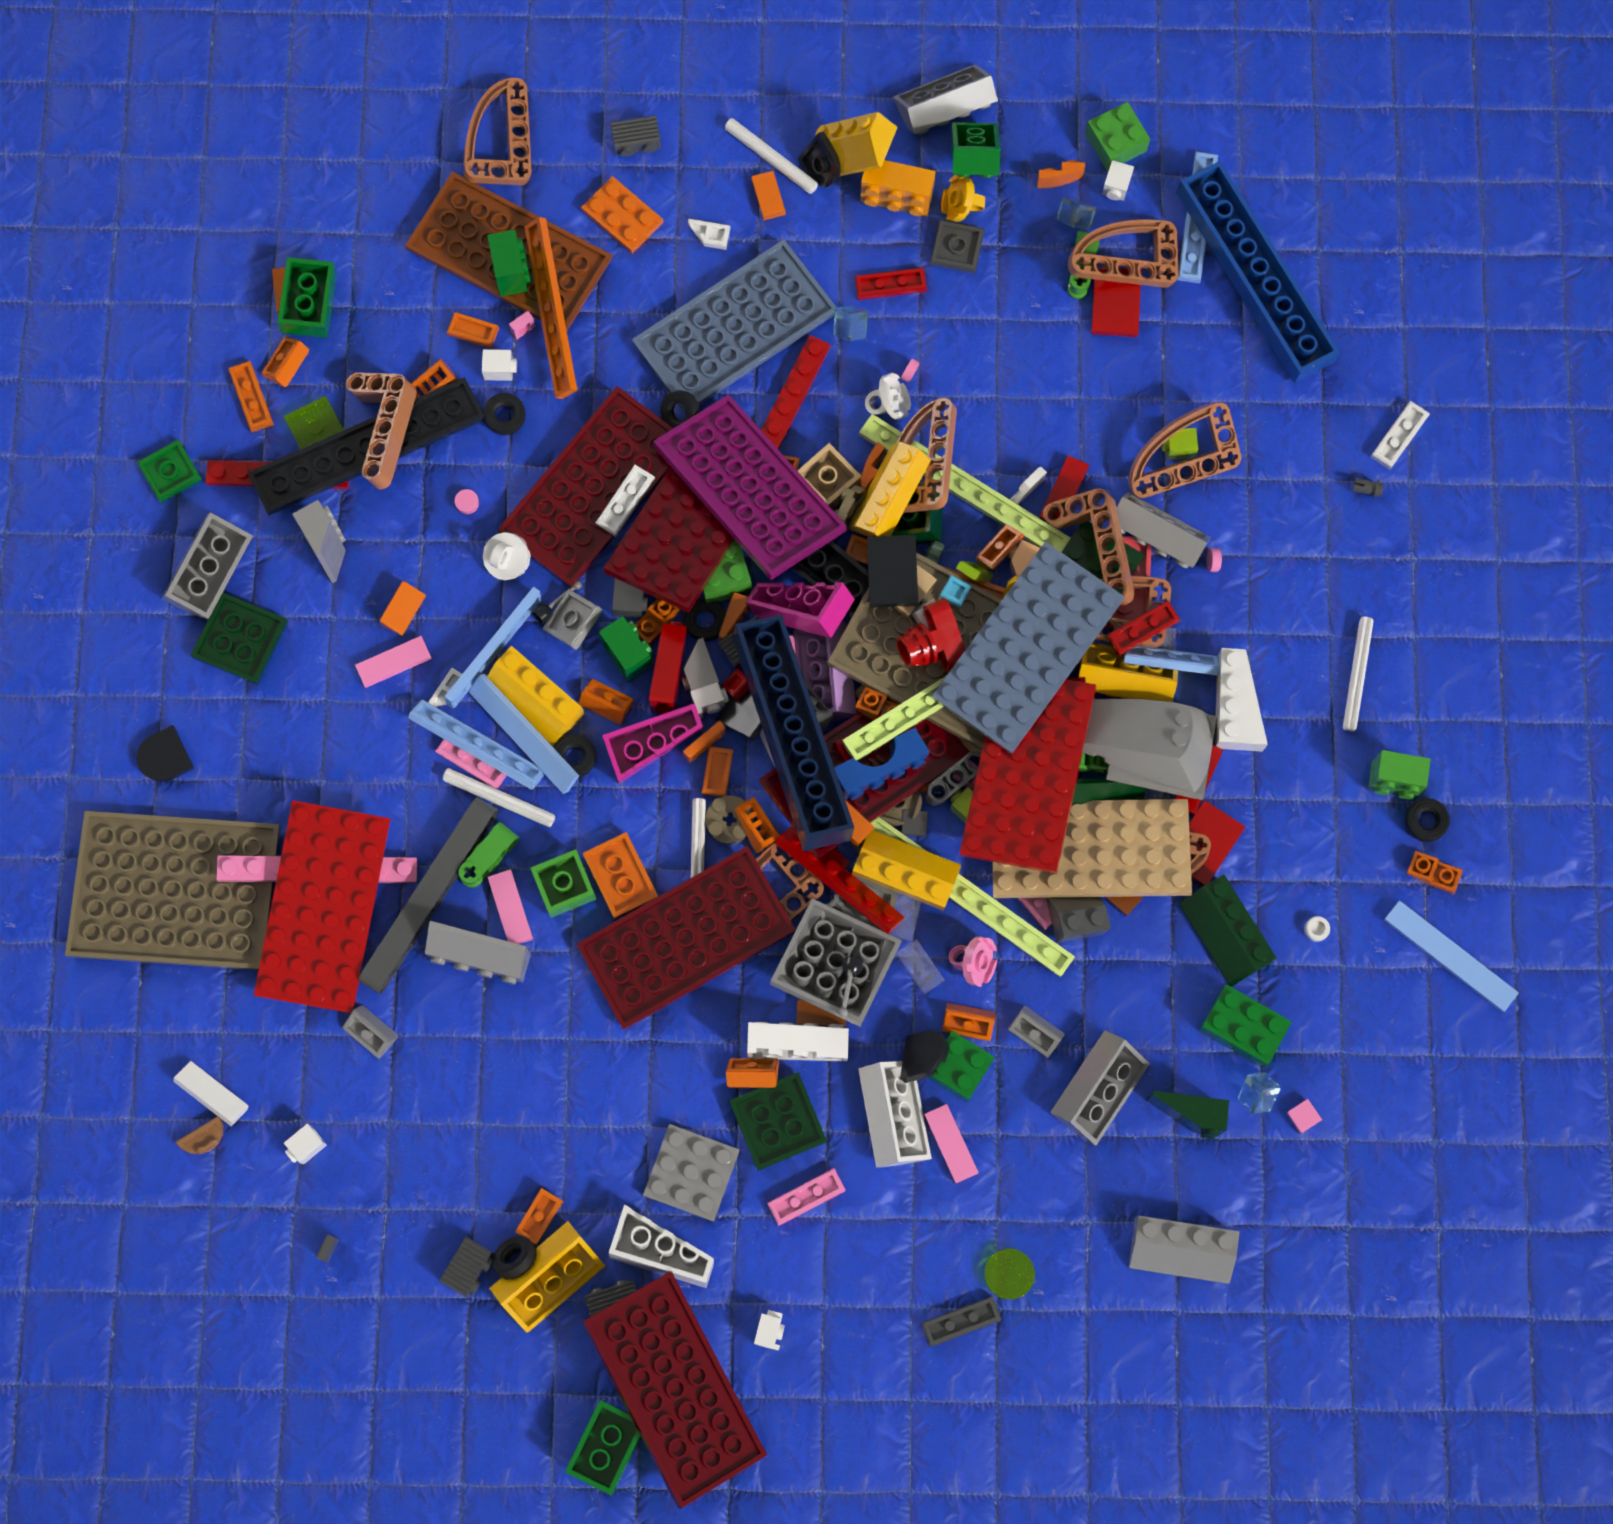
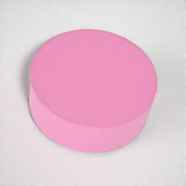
M912 358L901 379L907 383L910 382L920 365L919 362Z
M465 489L458 492L455 496V505L460 513L472 514L479 507V499L474 491Z
M1209 548L1206 556L1208 572H1218L1222 563L1221 551L1219 548Z

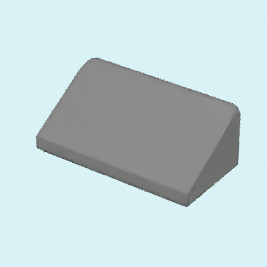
M363 1005L354 1009L342 1026V1029L378 1059L384 1055L398 1038L397 1033Z
M1027 1006L1021 1009L1008 1028L1009 1031L1047 1058L1050 1057L1065 1035Z

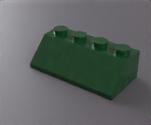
M1224 874L1178 903L1229 986L1233 987L1272 964L1277 959Z

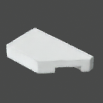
M688 219V226L703 246L727 249L730 225Z
M1042 467L1037 468L1020 485L1019 491L1009 500L1019 505L1045 480L1047 472Z
M451 668L428 703L434 707L446 705L444 696L460 678L462 673Z

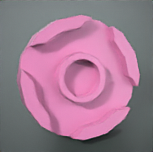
M979 936L972 939L968 946L958 945L954 947L949 953V961L957 970L963 971V976L967 983L980 987L982 983H988L994 974L997 960L993 959V951H997L993 940ZM965 953L963 961L956 962L957 956Z

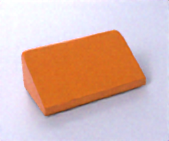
M285 336L261 375L280 386L287 387L307 356L309 349L300 340Z
M1006 524L975 557L978 564L983 568L994 570L1019 543L1024 534Z
M402 581L380 618L381 625L403 636L426 595L407 582Z
M592 678L582 691L579 704L621 725L635 699Z
M947 1003L942 1032L951 1033L954 1031L961 1036L990 1041L995 1021V1012Z
M730 1058L726 1069L727 1086L749 1088L776 1087L779 1059Z

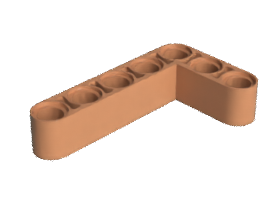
M358 372L350 375L347 379V389L361 402L381 403L362 468L363 477L374 487L381 490L387 488L392 482L415 401L416 388L401 374Z
M1098 488L1048 504L1043 510V517L1056 529H1064L1092 520L1104 583L1116 591L1124 587L1122 595L1125 599L1121 605L1130 603L1134 598V588L1114 498L1104 489ZM1105 498L1104 504L1098 506L1100 499ZM1083 505L1082 510L1076 513V508ZM1060 512L1059 518L1053 520L1054 515ZM1110 520L1109 526L1102 529L1103 523ZM1115 542L1114 548L1107 551L1108 545ZM1119 565V570L1112 574L1113 567Z

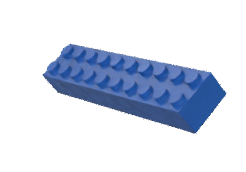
M1221 161L1181 180L1176 194L1292 381L1296 383L1333 364L1340 351Z

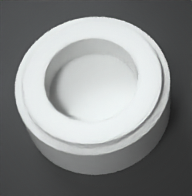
M1315 916L1306 922L1304 932L1309 940L1320 942L1329 935L1330 925L1325 918Z

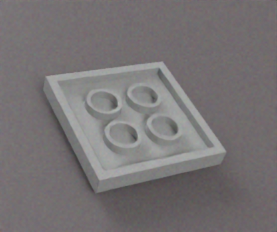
M669 1124L643 1196L714 1222L740 1149Z

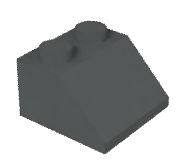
M1100 897L1046 898L1056 943L1100 936L1111 929L1106 906Z

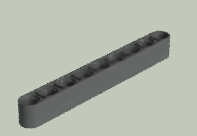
M478 797L473 800L363 969L358 979L360 983L378 994H381L386 989L459 876L460 866L472 854L494 822L499 811L498 809Z

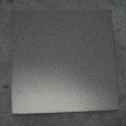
M939 220L930 265L975 274L985 229Z

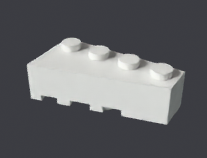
M1221 648L1217 655L1220 671L1216 681L1215 716H1217L1215 726V746L1221 749L1263 752L1268 744L1246 649Z
M748 1022V1058L847 1062L849 1028H843L842 1024H829L828 1027H819V1024L805 1023L804 1026L794 1025V1023L769 1024L768 1022Z
M624 1204L609 1250V1258L661 1275L672 1271L675 1279L707 1288L714 1265V1258L688 1242H684L673 1233L661 1228L650 1219L641 1216Z

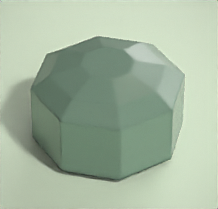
M937 541L932 542L927 549L925 557L937 564L943 553L944 544Z

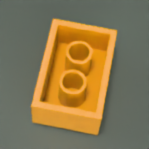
M884 160L881 168L864 171L861 181L860 202L871 207H886L894 212H909L913 216H928L936 171Z

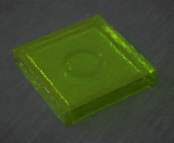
M326 395L283 416L300 449L344 430Z

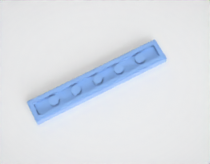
M1195 152L1192 174L1216 163L1218 155ZM1188 211L1186 212L1177 280L1200 284L1206 241Z
M533 587L444 696L446 704L452 709L458 705L473 686L478 676L483 674L530 616L531 610L542 601L541 593L538 589Z
M485 674L479 675L469 693L563 794L569 792L579 775Z
M421 700L409 713L408 718L531 790L536 787L545 775L535 764L424 700Z
M1400 900L1383 920L1500 1012L1504 1013L1519 994V992Z

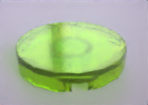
M1006 1248L997 1251L989 1258L985 1266L984 1278L988 1288L994 1295L1001 1299L1013 1300L1024 1296L1030 1291L1034 1283L1035 1270L1032 1261L1025 1253L1017 1249Z

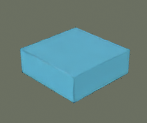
M951 575L939 598H945L950 604L960 609L972 586Z

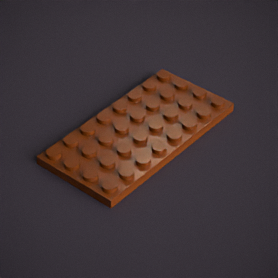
M452 171L406 243V250L523 312L529 311L533 317L541 321L524 226L539 216L476 183L469 182L466 178ZM547 221L565 325L568 331L611 262L612 254ZM515 230L517 238L522 237L531 282L526 283L528 292L500 297L487 235Z

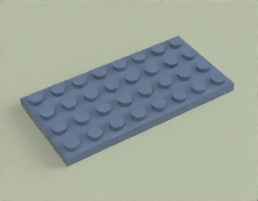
M783 239L633 338L632 343L669 393L678 390L687 391L701 405L836 315L838 308ZM677 403L683 410V412L686 414V409L684 405L681 403Z
M1045 541L931 698L1012 755L1125 597Z

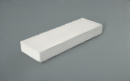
M1410 401L1372 453L1371 458L1390 470L1430 413Z
M634 465L596 521V525L617 537L655 480V476Z
M192 1061L174 1077V1083L230 1126L248 1110V1105Z

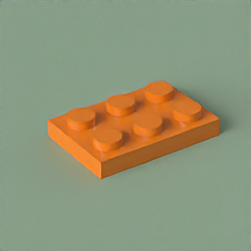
M613 176L581 207V211L631 254L663 224V218Z
M627 832L582 853L614 920L658 897Z

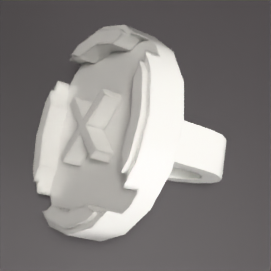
M890 373L882 376L879 381V389L867 395L865 407L869 413L874 415L888 413L895 420L908 417L909 413L907 411L911 407L910 395L904 383L900 384L897 380L900 379L898 375ZM876 397L881 399V406L878 409L873 404Z
M504 532L494 535L484 547V566L497 579L512 580L525 573L530 563L531 555L526 545L527 543L523 538L513 533Z

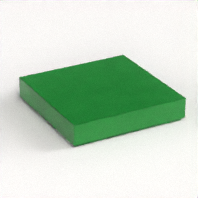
M179 439L137 462L160 503L202 481Z

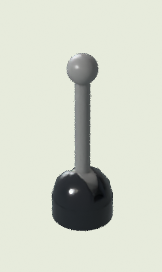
M576 581L573 587H570L569 590L574 591L581 589L582 583L580 581ZM566 592L550 605L539 604L531 610L533 616L540 624L544 625L552 615V608L560 603Z
M845 957L843 959L842 970L848 977L842 1007L838 1010V1015L841 1018L848 1015L846 1008L852 978L858 976L863 967V961L854 957Z

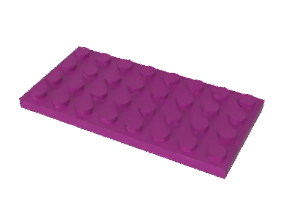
M729 394L653 441V447L770 580L846 531L847 526Z

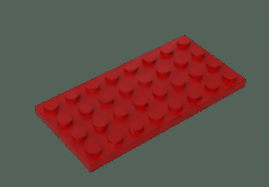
M1066 679L1012 755L985 736L959 852L960 856L1057 874L1097 688L1096 684Z
M292 800L254 996L352 1013L355 1006L359 986L358 979L362 970L391 818Z

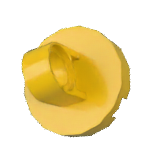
M957 175L950 178L948 182L952 183L949 189H944L941 199V211L947 215V220L960 222L966 218L970 211L985 210V196L975 193L971 178L959 177Z

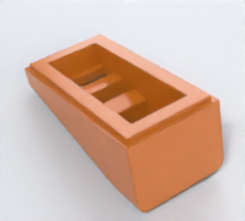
M440 359L411 384L415 388L419 387L425 395L459 379L448 364ZM443 371L447 377L443 379L439 373ZM434 376L439 382L437 385L431 379ZM427 382L431 390L428 391L423 383ZM416 391V397H415V399L418 398V397H420V395L417 393V391Z
M735 592L732 595L719 633V641L734 632L735 624L740 623L750 608L745 603L748 596Z
M755 797L734 808L756 853L776 842L780 835ZM752 808L753 812L747 815L745 811ZM756 817L757 821L752 823L751 819ZM760 826L762 830L757 831L756 828Z

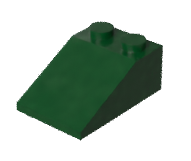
M913 495L909 504H915L919 499V495ZM943 507L937 510L903 513L891 536L916 535V544L941 541Z
M1153 1091L1147 1096V1102L1192 1132L1200 1133L1201 1138L1215 1139V1137L1227 1131L1229 1100Z

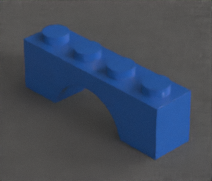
M916 728L893 739L889 745V761L884 765L877 767L865 766L852 758L834 767L845 800L848 798L855 800L864 794V790L868 788L875 790L885 783L884 780L890 777L892 780L897 779L905 773L904 770L910 767L914 770L926 763L925 759L930 751Z

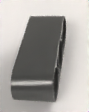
M972 751L935 779L925 791L926 802L934 807L940 806L974 780L978 769L971 768L968 760L974 759L979 763L981 752ZM957 774L960 776L961 783H953L950 775ZM939 789L943 797L935 798L931 794V790Z

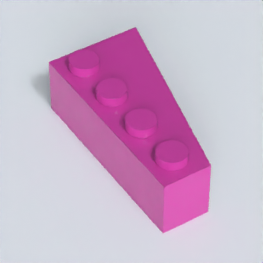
M835 582V585L816 583V585L805 586L804 583H795L792 586H786L784 583H757L745 603L754 615H757L760 619L782 614L787 627L832 638L855 599L843 582Z
M694 703L602 735L619 784L703 730V725Z

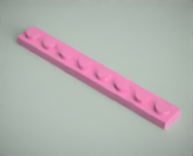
M218 856L217 881L276 882L281 856ZM383 857L379 883L417 884V858Z

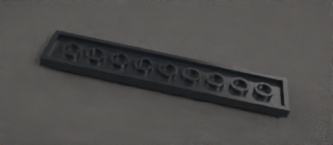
M465 377L415 399L399 458L484 421L485 416ZM377 416L248 472L268 516L362 475V468Z

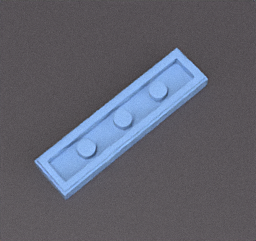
M1136 646L1122 654L1123 663L1210 675H1219L1220 671L1218 657L1213 655Z

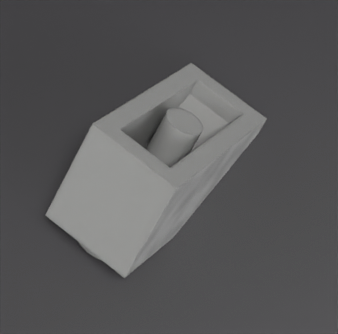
M703 638L698 639L684 667L685 677H682L681 680L685 691H693L716 682L719 684Z

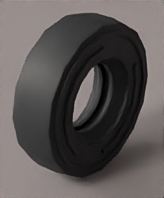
M682 390L667 394L660 406L661 419L672 428L677 427L700 412L699 403L691 393ZM677 403L683 404L686 409V417L682 421L678 420L674 414V407Z
M499 393L492 396L486 402L483 409L487 427L499 435H511L517 432L523 426L526 419V411L522 401L510 393ZM502 406L510 407L514 412L512 419L507 422H501L496 418V411Z
M699 599L695 602L689 613L685 612L684 626H687V632L694 639L703 638L704 641H712L719 637L726 613L717 601L706 603L705 599ZM702 612H709L714 616L715 621L711 627L701 628L696 623L697 616Z
M577 734L567 735L559 740L554 749L565 761V755L569 749L575 747L581 749L584 753L582 762L577 765H569L579 777H583L595 765L596 750L592 742L586 737Z
M1423 798L1415 801L1408 808L1405 815V825L1413 838L1421 842H1432L1440 839L1447 832L1450 825V816L1447 808L1441 802L1435 799ZM1428 811L1433 813L1436 818L1434 828L1425 829L1419 824L1418 817L1421 812Z
M522 1235L508 1238L496 1249L492 1257V1266L496 1273L504 1279L520 1277L533 1265L536 1258V1248L530 1239ZM521 1251L520 1256L514 1262L507 1264L509 1258L514 1253Z

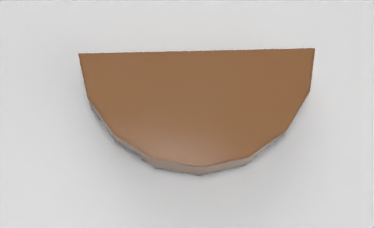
M217 1116L177 1140L176 1144L182 1150L191 1154H204L213 1150L223 1136L224 1124L222 1119Z

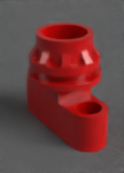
M943 598L923 607L928 629L923 623H918L915 627L907 629L903 636L897 638L898 652L907 667L910 668L915 665L923 667L929 663H936L939 656L943 668L949 672L966 650L949 602Z

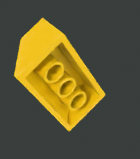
M874 112L821 125L817 129L815 136L819 132H825L839 157L840 176L881 168L897 126L879 112Z
M903 442L892 444L847 528L867 537L891 536L931 460L919 448Z
M1092 643L1080 660L1077 678L1085 677L1086 683L1096 684V693L1105 694L1108 697L1173 702L1178 682V670L1123 663L1122 655L1118 657L1112 646Z
M513 646L495 662L487 676L553 748L585 715L583 708Z
M873 830L865 839L852 875L944 911L961 865Z
M567 1221L536 1248L535 1261L527 1272L515 1279L501 1278L489 1289L504 1309L528 1333L604 1268L605 1265Z

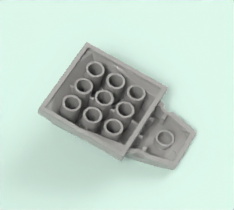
M1128 698L1094 700L1083 753L1091 756H1101L1109 764L1106 780L1203 800L1217 716L1209 715L1192 706L1174 702Z
M855 876L895 909L898 893ZM835 893L834 898L829 904H823L812 899L770 981V985L840 1017L838 1010L842 1007L848 977L842 970L843 959L845 957L858 958L863 961V967L860 974L852 978L846 1008L848 1015L842 1019L861 1027L902 940L886 934L837 893Z

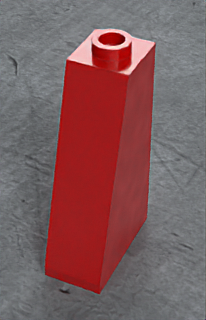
M671 621L669 624L663 623L649 695L651 713L665 714L676 710L687 640V626H683L680 622Z

